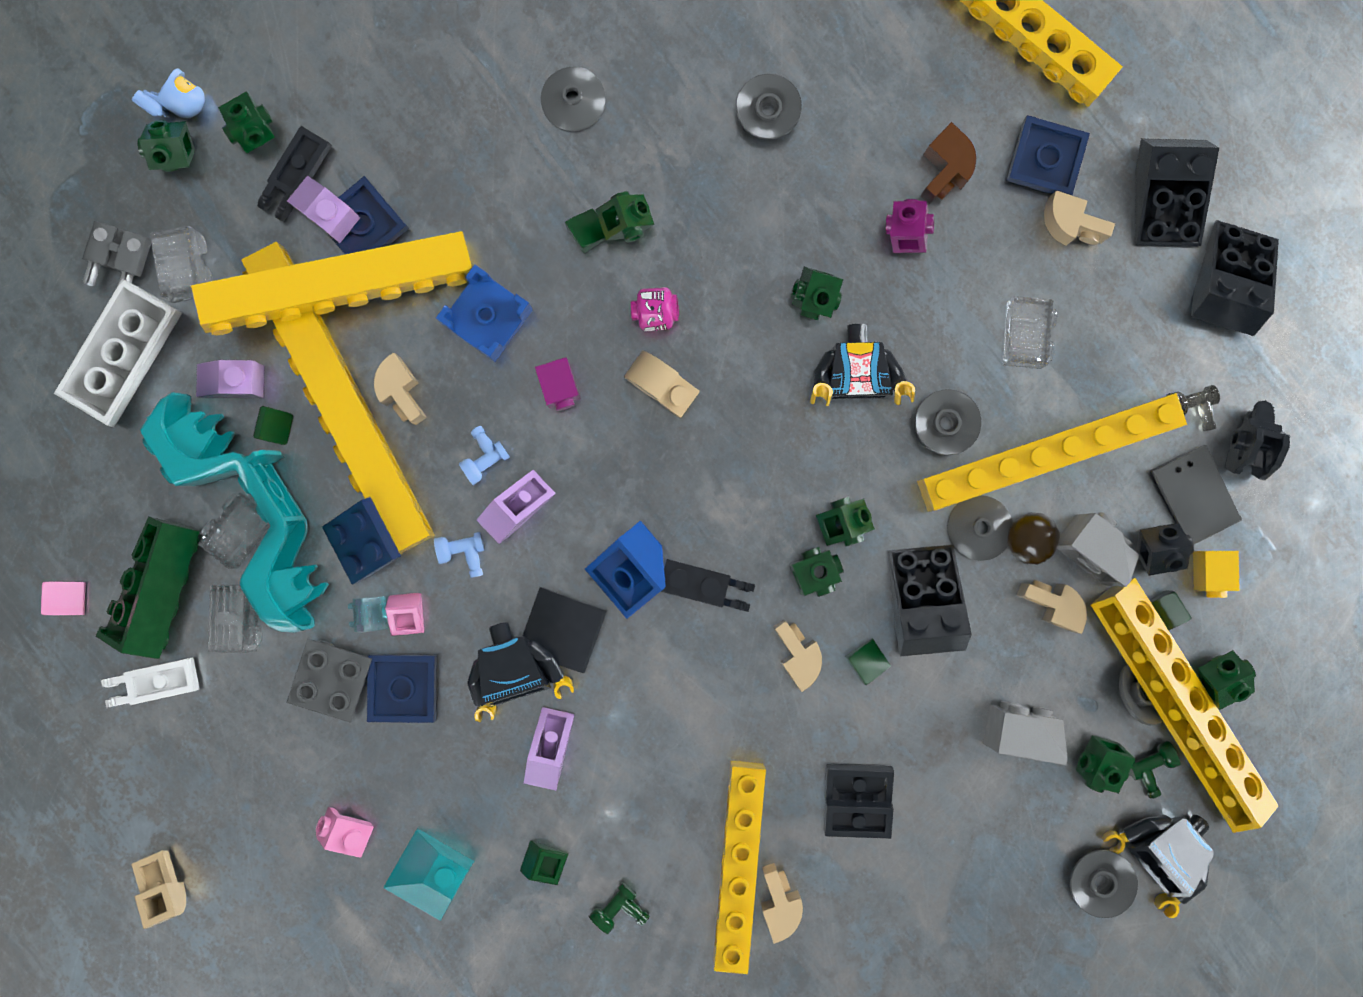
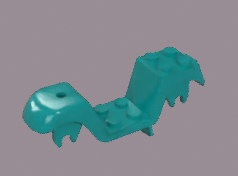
M172 392L159 400L151 414L146 417L147 420L140 429L144 437L142 442L145 448L152 455L156 456L162 466L160 471L163 477L175 486H202L239 475L238 482L241 488L247 494H251L257 503L256 511L265 523L270 524V528L240 578L241 590L260 620L271 629L280 632L297 633L313 628L315 620L304 606L324 594L329 584L324 582L314 586L310 583V574L318 568L316 564L293 567L306 539L308 523L272 465L283 459V454L280 451L273 450L254 451L247 456L236 452L223 454L235 435L233 431L226 432L223 435L217 434L215 426L224 418L223 414L208 415L203 419L206 415L204 412H190L192 402L190 395Z

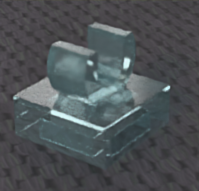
M386 596L352 599L353 603L348 604V609H353L354 621L349 622V626L354 628V632L388 629L385 609Z

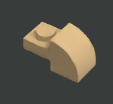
M1055 191L1047 199L1044 209V220L1049 233L1058 242L1066 246L1076 236H1080L1079 240L1087 244L1097 245L1098 243H1103L1112 236L1115 223L1084 214L1087 200L1060 191Z
M643 350L624 375V378L680 418L700 392L679 376V373L669 365Z
M392 353L382 361L375 374L374 389L379 402L388 406L393 401H396V404L392 407L403 422L409 420L417 425L427 418L409 393V390L419 384L401 357Z
M1033 580L1032 585L1021 583L1017 596L1046 607L1042 620L1074 633H1083L1087 612L1084 601L1076 590L1066 584L1056 583L1054 591L1051 593L1053 587L1040 581Z
M782 620L773 628L791 655L782 660L781 663L799 690L803 692L819 676L822 667L821 651L814 640L803 646L801 641L805 637L795 623L788 625L785 620Z
M162 850L131 864L140 894L134 897L143 929L151 928L184 912L186 907L184 882H177L168 851Z
M775 863L762 867L772 899L762 902L761 907L773 943L775 944L791 936L798 928L802 918L803 905L798 890L785 894V892L791 890L784 870L778 872Z

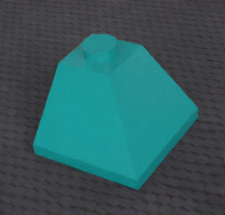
M417 828L383 888L441 921L472 867L474 860Z

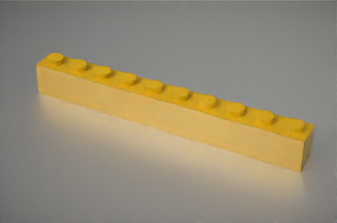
M277 241L241 259L246 268L242 272L243 275L294 265L286 248ZM311 311L302 313L300 318L291 321H281L280 318L273 319L272 321L276 326L272 330L281 347H287L291 355L288 358V363L295 375L302 376L306 384L303 388L306 398L311 405H317L321 416L318 417L321 427L326 434H332L336 445L333 446L336 456L342 464L347 463L352 473L348 475L351 485L357 493L362 492L364 498L371 497L399 553L402 554L434 537L435 534L321 315Z

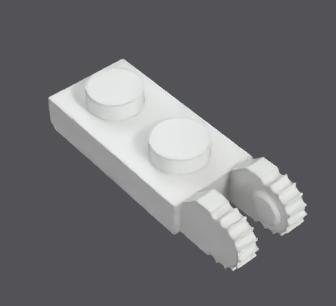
M193 657L124 672L122 676L101 680L102 687L107 688L125 683L128 694L126 696L110 697L109 700H105L106 708L127 703L134 705L200 690Z

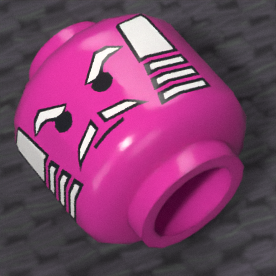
M666 287L641 289L637 294V301H631L632 321L638 320L639 326L643 331L671 329L674 321H679L677 295H672L671 290Z

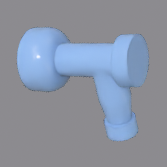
M482 426L474 428L471 431V435L477 440L484 455L475 461L464 459L458 463L472 485L481 480L482 471L503 458L505 461L510 457L500 441L495 444L492 443Z
M481 532L474 533L473 537L450 542L445 537L434 538V547L439 564L449 562L453 554L464 552L470 569V578L483 575L478 552L485 551Z

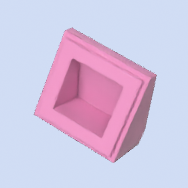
M43 582L41 614L85 615L86 582Z
M421 593L390 595L385 609L391 636L424 633Z

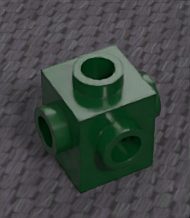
M247 91L218 107L226 123L222 127L225 135L233 145L238 142L246 154L275 138L269 126L273 119L264 105L258 106Z
M165 120L153 121L146 124L141 137L137 141L139 154L142 158L146 159L149 170L162 169L169 172L189 167L195 153L186 121L169 123Z
M628 191L620 192L610 198L611 200L595 209L606 240L625 239V242H633L644 236L643 231L655 225L644 194L630 195Z
M804 266L800 280L797 279L792 288V305L801 309L800 315L819 320L820 315L831 318L833 311H836L840 305L842 298L840 289L844 279Z
M849 496L830 503L831 510L816 515L826 546L844 541L845 547L864 541L862 534L875 530L871 513L867 508L864 498L851 502Z
M820 547L810 549L801 553L802 560L789 564L800 593L803 596L816 592L818 597L829 594L836 590L834 584L842 582L839 574L844 573L843 566L838 555H831L830 550L821 552ZM817 566H821L823 573L817 578L814 570Z
M1234 650L1224 655L1215 656L1207 664L1198 668L1199 680L1219 710L1235 702L1245 701L1255 692L1254 678L1256 677V672L1251 663L1246 659L1242 660Z
M1092 735L1085 751L1079 757L1076 771L1084 778L1085 785L1090 789L1100 793L1107 790L1119 794L1124 782L1129 777L1135 758L1120 743Z

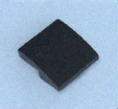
M540 587L522 636L530 641H537L554 656L560 666L585 673L607 611Z
M826 764L825 836L891 839L894 812L892 804L893 766Z

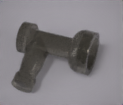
M1215 385L1207 386L1204 388V391L1186 396L1181 392H1172L1166 395L1169 396L1177 393L1184 416L1189 408L1197 406L1203 422V431L1217 428L1215 421H1213L1212 405L1220 402V394Z

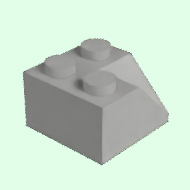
M1103 512L1099 514L1075 515L1060 535L1057 546L1060 552L1106 586L1127 587L1139 554L1131 548L1133 543L1124 537L1121 531L1115 528L1117 522Z
M1001 701L1000 707L989 706L983 741L984 745L999 754L1067 765L1064 720L1053 716V710L1033 707V712H1029V708L1006 701Z

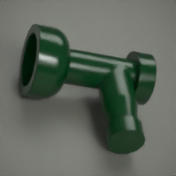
M1169 741L1159 744L1157 753L1139 761H1134L1130 770V774L1135 781L1138 779L1142 780L1150 799L1157 798L1162 794L1157 786L1152 770L1162 765L1171 769L1181 765L1179 756Z
M623 882L618 886V893L603 910L600 908L594 909L589 915L590 920L606 934H609L614 928L613 918L621 909L636 919V922L641 926L650 917L647 912L642 911L633 901L637 896L636 893Z

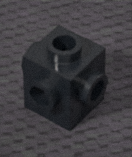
M1174 523L1140 529L1137 553L1148 576L1188 569L1190 555L1194 553V544L1190 535L1185 534L1181 525Z

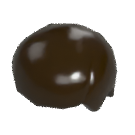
M1029 512L1013 522L1008 532L1007 544L1013 557L1024 564L1038 565L1046 562V560L1054 555L1059 543L1060 532L1054 520L1043 513Z

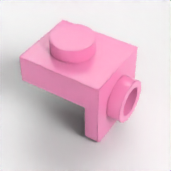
M328 807L325 816H321L318 820L316 838L325 850L361 858L374 826L368 821L340 815L335 808Z

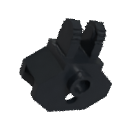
M1266 400L1258 401L1253 406V411L1249 410L1244 415L1243 425L1232 434L1231 448L1226 457V469L1234 474H1240L1246 465H1251V475L1260 480H1266L1282 466L1290 448V435L1282 431V425L1275 424V407Z

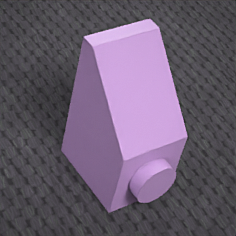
M308 175L287 200L288 203L338 243L344 239L360 219L352 208Z
M217 360L197 364L196 397L264 398L265 366L253 360Z
M532 470L497 496L479 516L477 521L500 544L555 495V492Z
M542 707L527 758L524 784L557 790L574 714Z

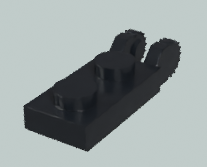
M303 126L299 127L267 179L268 184L258 199L257 206L266 211L277 198L278 190L286 193L275 212V218L284 221L294 208L287 200L307 175L313 178L332 145Z
M669 559L666 560L664 568L666 587L661 592L718 607H723L724 605L749 612L750 604L737 599L731 600L725 598L728 585L745 592H754L755 584L732 579L727 574Z

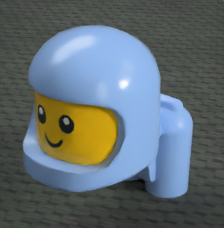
M177 68L172 71L159 93L149 92L146 89L143 91L138 90L134 94L132 101L155 117H166L169 115V111L181 118H192L202 110L205 95L200 87H196L184 78L185 73Z

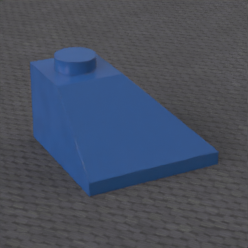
M641 521L620 536L585 568L586 572L626 619L666 587L662 545Z

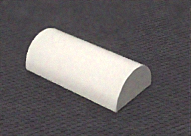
M122 278L54 394L105 425L115 427L182 315V312Z

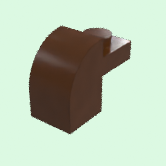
M952 122L936 137L923 154L941 172L929 183L920 196L929 205L936 197L942 201L955 185L961 190L975 171L977 158L974 145Z

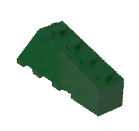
M148 516L131 554L132 559L135 561L133 568L130 567L123 572L120 579L122 593L118 601L111 600L106 611L108 615H111L106 627H99L95 637L120 653L160 659L162 650L166 648L169 641L168 631L172 618L176 616L179 609L178 599L182 586L186 584L189 577L188 567L192 555L197 551L200 531L187 525Z

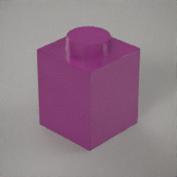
M567 357L535 367L546 405L549 408L555 407L556 411L565 410L575 406V400L581 399Z

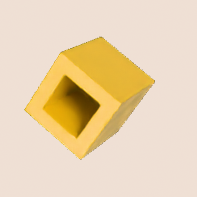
M1194 551V590L1206 591V597L1225 598L1227 597V591H1240L1239 551Z

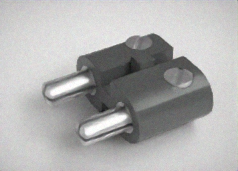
M94 221L82 258L89 262L83 283L94 286L100 266L122 272L119 283L122 278L132 283L134 276L141 278L152 239Z

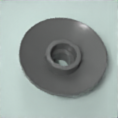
M562 68L553 73L542 88L541 106L546 118L555 127L564 131L578 132L590 128L600 119L605 108L606 97L602 83L592 72L584 68ZM570 91L578 93V97L574 100H569L566 95Z
M761 74L750 79L741 88L736 103L737 116L741 125L747 132L761 139H777L788 134L798 123L802 110L801 97L797 88L788 79L777 74ZM771 106L774 109V113L766 115L763 113L762 108Z
M952 389L939 390L926 397L918 407L915 416V429L920 441L929 450L941 455H955L970 448L977 440L981 430V414L976 403L965 393ZM943 417L951 421L949 429L941 427L940 421Z
M979 495L959 502L954 507L948 519V537L955 550L962 556L977 561L990 560L999 556L1008 547L1007 537L1013 521L1009 511L1001 502L989 496ZM982 521L988 525V531L985 534H981L978 531V524Z
M1126 664L1120 674L1119 687L1127 710L1142 724L1150 726L1163 722L1162 718L1130 667Z
M1097 850L1086 854L1076 863L1070 878V889L1075 902L1083 911L1098 918H1112L1122 914L1132 905L1138 890V880L1134 868L1123 856L1113 851ZM1099 876L1105 877V882L1102 886H1096L1095 880Z

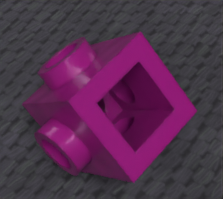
M917 199L893 201L892 214H887L886 234H890L893 253H926L928 234H934L935 223L934 214H929L927 201H919Z

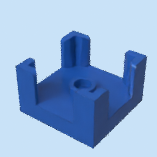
M474 264L466 276L469 282L451 308L447 305L442 308L436 319L496 362L533 309L529 302L518 294H512L494 281L487 272Z

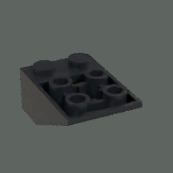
M1141 138L1135 182L1136 245H1202L1219 153L1218 146L1207 140Z
M1216 220L1194 289L1191 317L1255 336L1274 314L1279 239Z
M954 545L888 550L894 623L900 657L966 651L972 633Z

